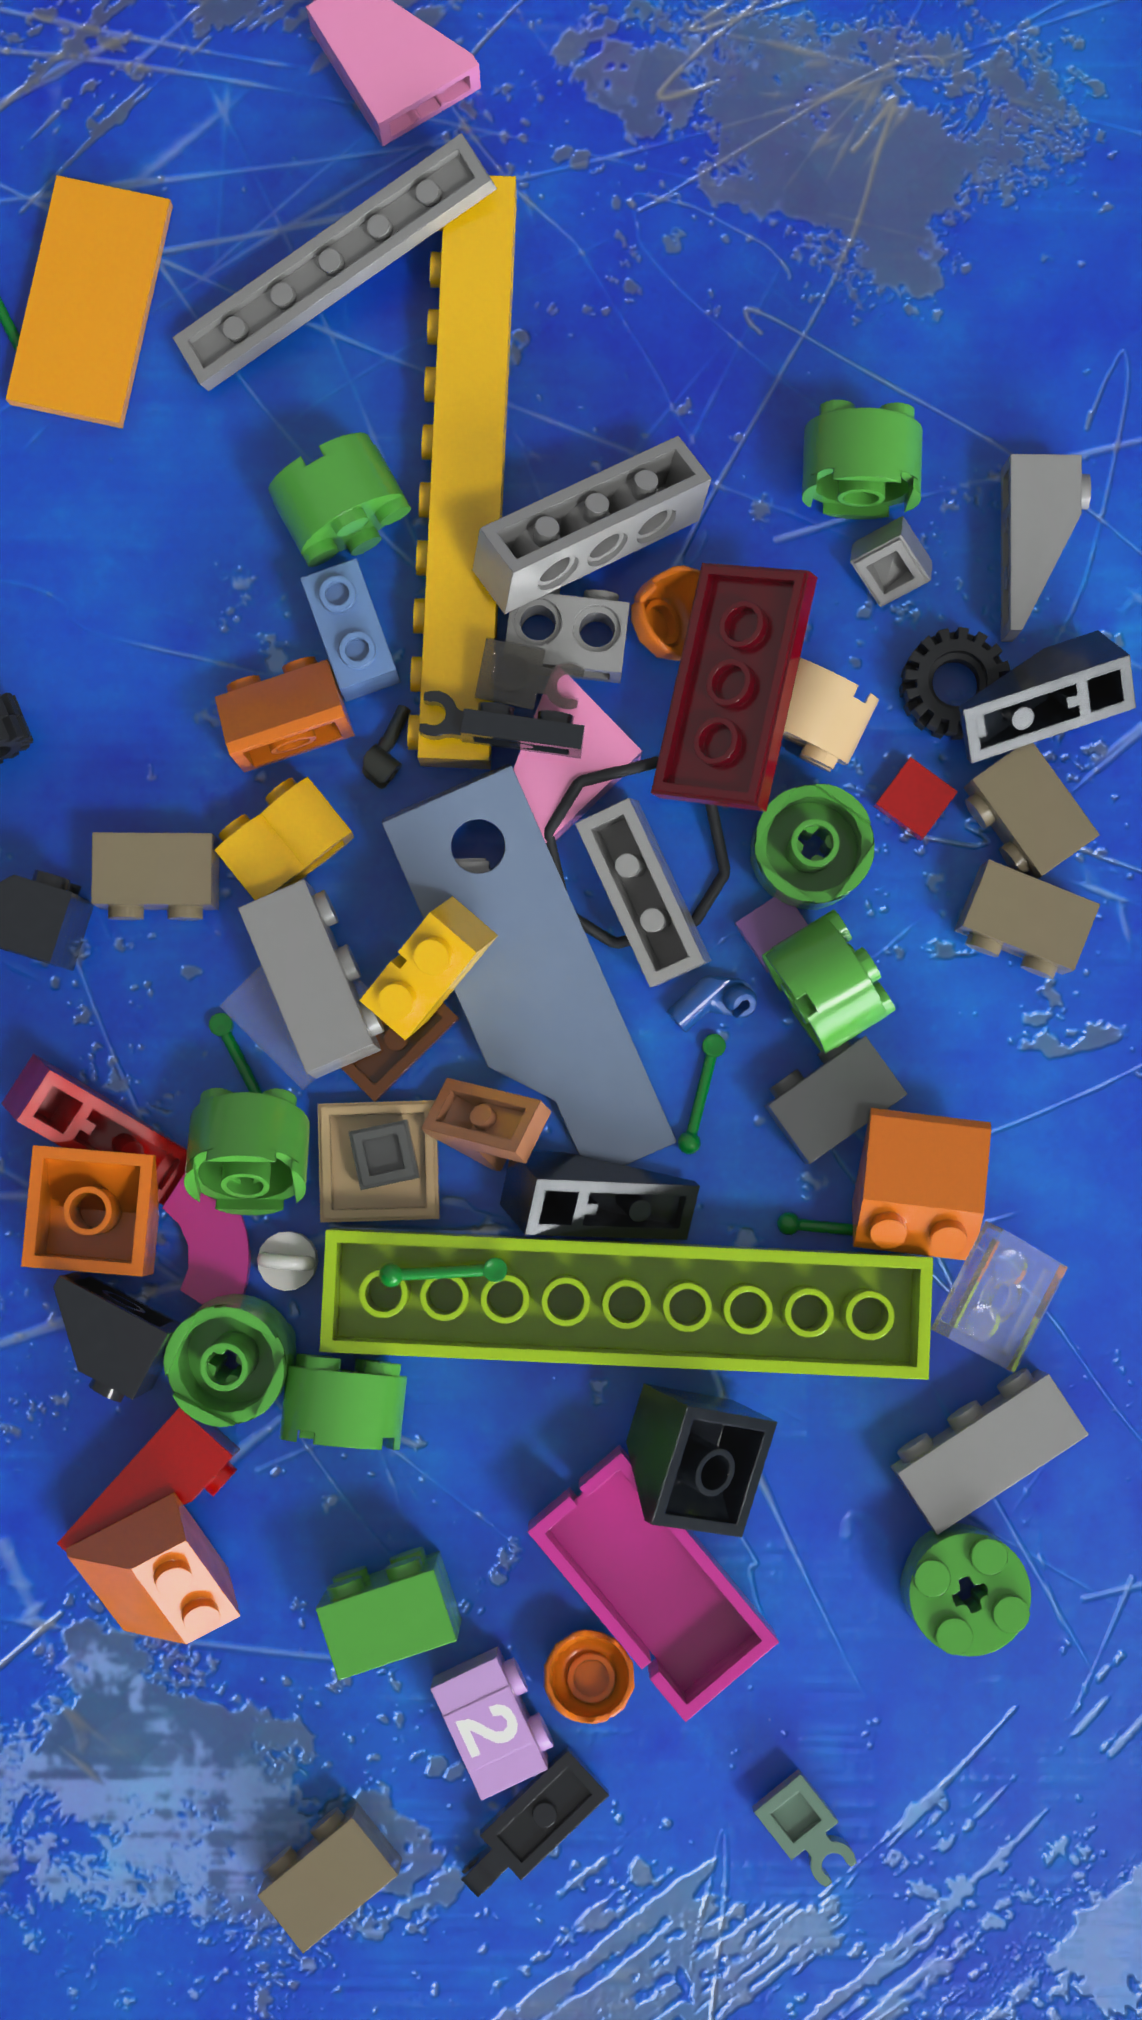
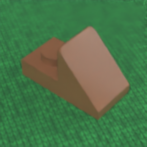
M446 1078L421 1129L427 1135L492 1170L501 1171L507 1159L524 1164L527 1163L551 1111L538 1099Z

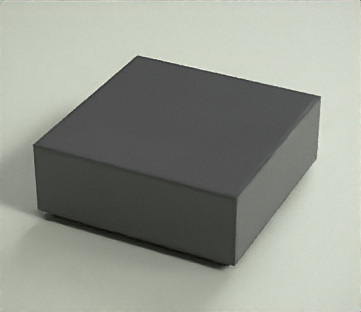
M408 1119L349 1131L360 1190L420 1178Z

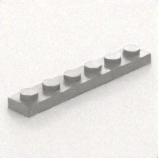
M460 133L172 338L199 384L210 391L494 192L497 187L469 142Z

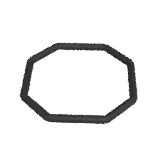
M655 756L626 765L584 774L571 783L544 830V838L547 841L546 845L565 888L566 884L557 844L553 835L582 788L656 769L659 757ZM705 804L719 872L691 916L696 927L703 921L730 875V864L717 805ZM578 915L585 933L605 945L618 949L631 946L626 935L615 937Z

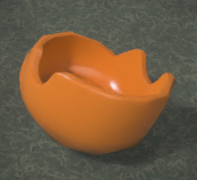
M685 565L671 567L650 578L634 596V603L631 605V623L639 642L656 658L681 660L700 574L698 569Z
M578 1630L557 1642L552 1648L544 1663L543 1687L551 1705L564 1717L580 1723H603L608 1721L609 1718L615 1717L626 1707L635 1688L634 1665L625 1649L614 1637L595 1630Z

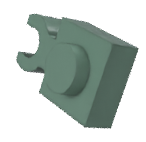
M799 1769L752 1806L755 1815L791 1860L804 1850L808 1852V1861L812 1874L821 1885L828 1887L832 1883L828 1872L822 1867L823 1859L831 1853L841 1855L850 1867L857 1863L853 1850L846 1840L839 1836L828 1835L827 1831L838 1823V1819Z

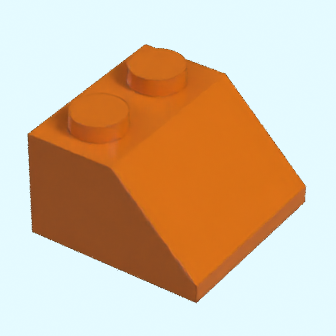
M314 656L300 658L282 667L284 674L261 681L259 675L243 677L229 683L226 686L227 693L215 696L229 755L244 773L355 736L335 674L328 659L317 662Z
M871 1108L852 1200L853 1247L973 1261L985 1209L991 1122Z
M33 1145L21 1267L140 1277L154 1274L159 1222L156 1155Z
M175 1492L66 1548L69 1560L124 1631L188 1644L240 1617L227 1565Z

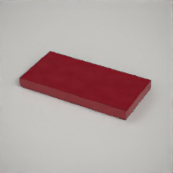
M702 563L651 793L662 799L767 811L818 578L813 573L807 570Z

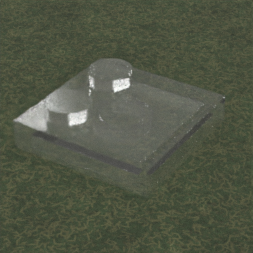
M985 1221L931 1330L1015 1373L1068 1267L1008 1231Z

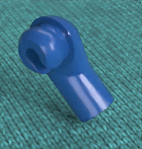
M709 975L701 978L666 1012L684 1032H687L707 1013L729 1015L735 1018L748 1017L756 1009L757 996L751 985L739 978Z

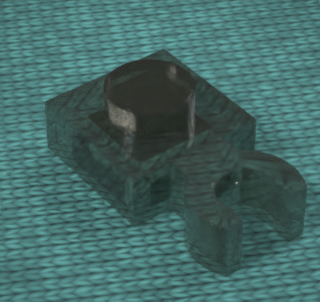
M487 637L475 698L534 710L537 693L547 695L549 700L559 708L574 709L577 708L579 699L563 695L558 689V680L568 674L583 677L585 668L575 662H562L554 668L545 667L543 663L546 649Z

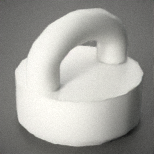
M294 1231L279 1232L269 1237L260 1247L257 1257L258 1271L263 1280L271 1287L282 1291L296 1290L307 1284L315 1275L318 1266L317 1250L312 1241L301 1233Z

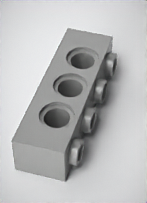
M676 436L481 527L472 571L502 612L507 614L698 522L712 478L681 438Z

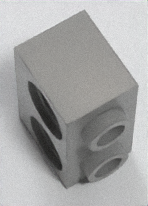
M559 588L509 612L504 651L505 670L551 675L560 666L571 678L621 684L630 602L618 601V594L605 590H585L583 597L560 595ZM535 615L545 616L554 623L555 629L544 640H532L522 631V626L528 618ZM591 622H602L612 630L613 638L602 647H592L582 640L580 632L585 625Z

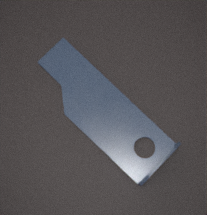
M506 764L485 772L382 819L383 827L423 919L432 910L453 896L498 935L454 989L487 1066L556 1101L580 1156L627 1165L676 1143L675 1136L512 765ZM475 819L486 820L497 826L505 842V850L500 862L491 870L482 873H474L463 869L455 861L451 851V842L456 830L462 824Z

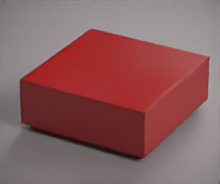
M910 757L873 807L921 841L958 791Z

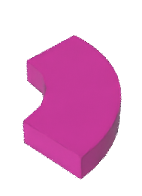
M184 1173L162 1207L179 1224L188 1244V1271L180 1291L202 1305L218 1296L245 1294L250 1276L251 1250L243 1215L216 1210V1199L202 1193L200 1202L192 1198L184 1186Z

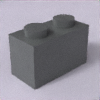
M866 1036L857 1039L853 1043L849 1040L824 1054V1051L818 1053L817 1056L823 1064L806 1077H803L800 1071L796 1069L769 1088L775 1099L764 1107L805 1164H811L867 1124L871 1108L888 1109L907 1095V1092Z

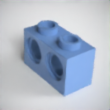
M357 558L300 578L339 689L345 701L347 702L401 683Z

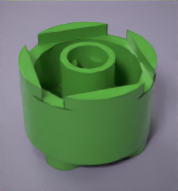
M830 400L822 403L819 406V415L811 419L804 428L803 503L811 508L814 499L823 503V514L837 518L861 520L889 517V506L903 502L904 513L914 509L921 501L923 429L921 424L915 420L914 407L899 402L884 404L880 408H855L852 402L846 400Z
M359 432L343 435L319 445L318 447L323 454L322 457L306 466L300 456L281 470L268 487L273 504L308 567L321 565L345 549H348L352 556L360 555L372 549L382 540L378 532L380 529L402 519L411 511V506L378 447L373 444L366 433Z
M830 784L803 785L782 792L767 806V811H764L751 838L750 863L759 883L772 897L799 909L818 910L839 902L861 883L874 859V835L867 811L850 793ZM813 835L820 837L823 842L819 850L825 855V858L819 855L813 856L810 860L805 858L801 854L804 845L798 840V837L806 841Z
M834 909L762 954L765 966L780 992L784 991L793 1008L791 1010L812 1042L821 1052L824 1051V1054L838 1048L896 1010L887 992L877 981L882 976L876 964L863 947L855 951L847 943L852 940V936Z
M210 1088L202 1092L200 1104L192 1111L189 1123L184 1186L188 1194L200 1202L202 1193L216 1199V1210L237 1215H266L282 1211L284 1200L294 1195L296 1203L299 1202L306 1193L310 1122L307 1115L296 1106V1096L290 1091L278 1088L269 1089L263 1093H233L223 1088Z
M228 1294L209 1300L177 1327L167 1344L163 1364L165 1376L167 1375L169 1384L174 1392L172 1396L186 1414L210 1426H234L235 1424L247 1422L260 1416L271 1407L283 1392L288 1366L296 1364L295 1331L276 1308L257 1297L245 1294ZM227 1350L237 1354L236 1362L239 1365L235 1369H230L225 1365L228 1358L225 1354Z
M296 1354V1364L288 1366L279 1439L297 1442V1433L300 1430L299 1438L313 1439L314 1445L382 1450V1446L392 1450H400L407 1376L400 1375L401 1364L379 1360L355 1359L354 1370L340 1369V1358Z
M955 1523L938 1535L933 1530H930L920 1537L911 1549L900 1579L903 1603L922 1633L943 1651L960 1656L986 1655L1007 1645L1025 1628L1029 1621L1031 1605L1029 1577L1018 1556L995 1535L979 1527ZM968 1577L976 1586L971 1589L972 1596L962 1601L956 1594L960 1591L959 1580Z

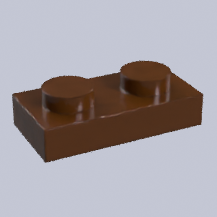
M443 1003L430 1020L406 1040L381 1020L384 1032L376 1035L381 1051L341 1069L374 1102H377L459 1018Z

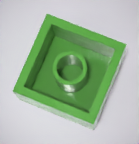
M418 1547L389 1558L391 1565L387 1566L384 1570L369 1574L367 1567L361 1566L332 1577L334 1584L326 1588L316 1607V1612L338 1681L457 1641L462 1618L440 1551L426 1555L424 1548Z

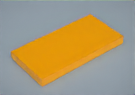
M56 175L6 394V400L9 405L123 429L173 209L170 199Z

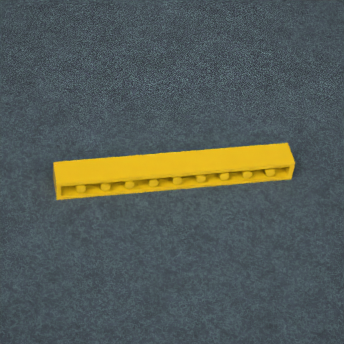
M489 175L497 189L438 230L443 231L442 252L431 251L430 288H440L439 309H428L427 344L437 345L436 367L426 366L424 379L425 402L434 403L433 424H423L422 460H432L431 482H420L419 518H429L428 540H417L416 575L426 576L425 598L414 599L413 633L423 634L422 657L412 656L410 670L411 692H421L420 714H409L407 733L408 750H418L417 758L420 766L491 769L492 746L465 743L462 739L457 738L430 740L420 735L419 726L420 724L438 725L446 716L445 710L440 706L424 704V693L428 691L446 693L453 699L456 707L461 711H464V709L478 710L480 702H494L498 605L472 569L480 528L502 518L517 211L516 176Z

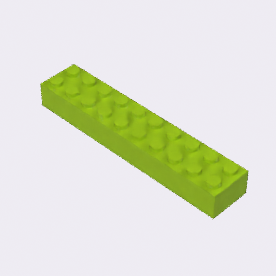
M330 1228L325 1232L319 1352L929 1380L933 1257L897 1253ZM496 1257L502 1259L507 1265V1275L499 1282H491L485 1276L404 1280L395 1287H387L382 1284L379 1278L381 1268L388 1263H395L401 1268L485 1264L488 1259Z

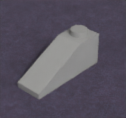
M1010 454L1001 469V642H1013L1023 630L1082 514V510L1089 508L1091 477L1090 474H1082V455Z

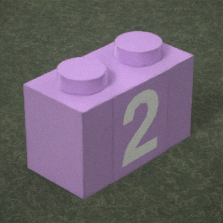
M497 1646L433 1677L430 1688L481 1801L548 1770V1754L546 1750L554 1747V1744L541 1714L537 1713L530 1716L523 1702L521 1694L528 1692V1686L514 1657L505 1661Z

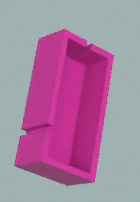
M619 1445L579 1479V1489L582 1493L577 1496L569 1487L528 1522L527 1532L641 1669L648 1665L651 1682L686 1722L777 1645L779 1641L771 1625L691 1530L651 1525L644 1521L630 1457ZM650 1652H651V1653L654 1655V1657H655V1659H654L652 1662H651Z

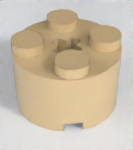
M801 657L783 739L803 748L799 755L800 759L822 770L831 772L836 763L842 765L849 764L879 699L870 693L864 702L854 697L859 685Z

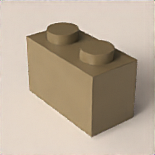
M1034 743L1014 749L963 787L970 796L965 799V804L973 818L984 829L991 826L1004 845L999 848V851L1009 868L1034 878L1042 877L1100 836Z
M92 832L91 904L100 909L108 910V919L143 920L144 910H167V919L203 920V910H219L220 857L215 852V849L220 845V840L212 833Z
M988 860L979 867L954 931L968 936L965 945L971 949L993 957H998L1000 951L1003 950L1023 958L1020 965L1022 969L1047 979H1054L1056 972L1064 975L1075 970L1100 904Z
M358 1802L344 1814L338 1807L331 1810L312 1827L310 1833L314 1838L298 1852H295L292 1846H288L263 1868V1872L267 1877L264 1879L257 1896L302 1953H305L399 1875L402 1858Z

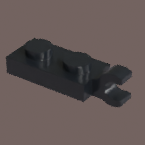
M428 691L424 693V704L440 706L446 712L445 719L438 725L420 724V735L427 739L457 738L462 739L465 743L581 759L585 725L573 724L574 716L571 714L541 710L538 711L537 719L514 716V707L494 702H480L478 710L464 709V711H461L456 707L453 699L446 693L441 691Z
M567 1746L548 1764V1770L539 1773L480 1830V1837L489 1847L478 1853L462 1869L464 1875L461 1877V1880L477 1897L483 1894L508 1867L522 1880L609 1796L608 1789Z

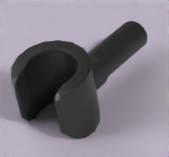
M398 705L383 737L364 756L362 772L368 780L380 789H384L393 780L402 766L389 753L394 748L411 713V710L404 705Z

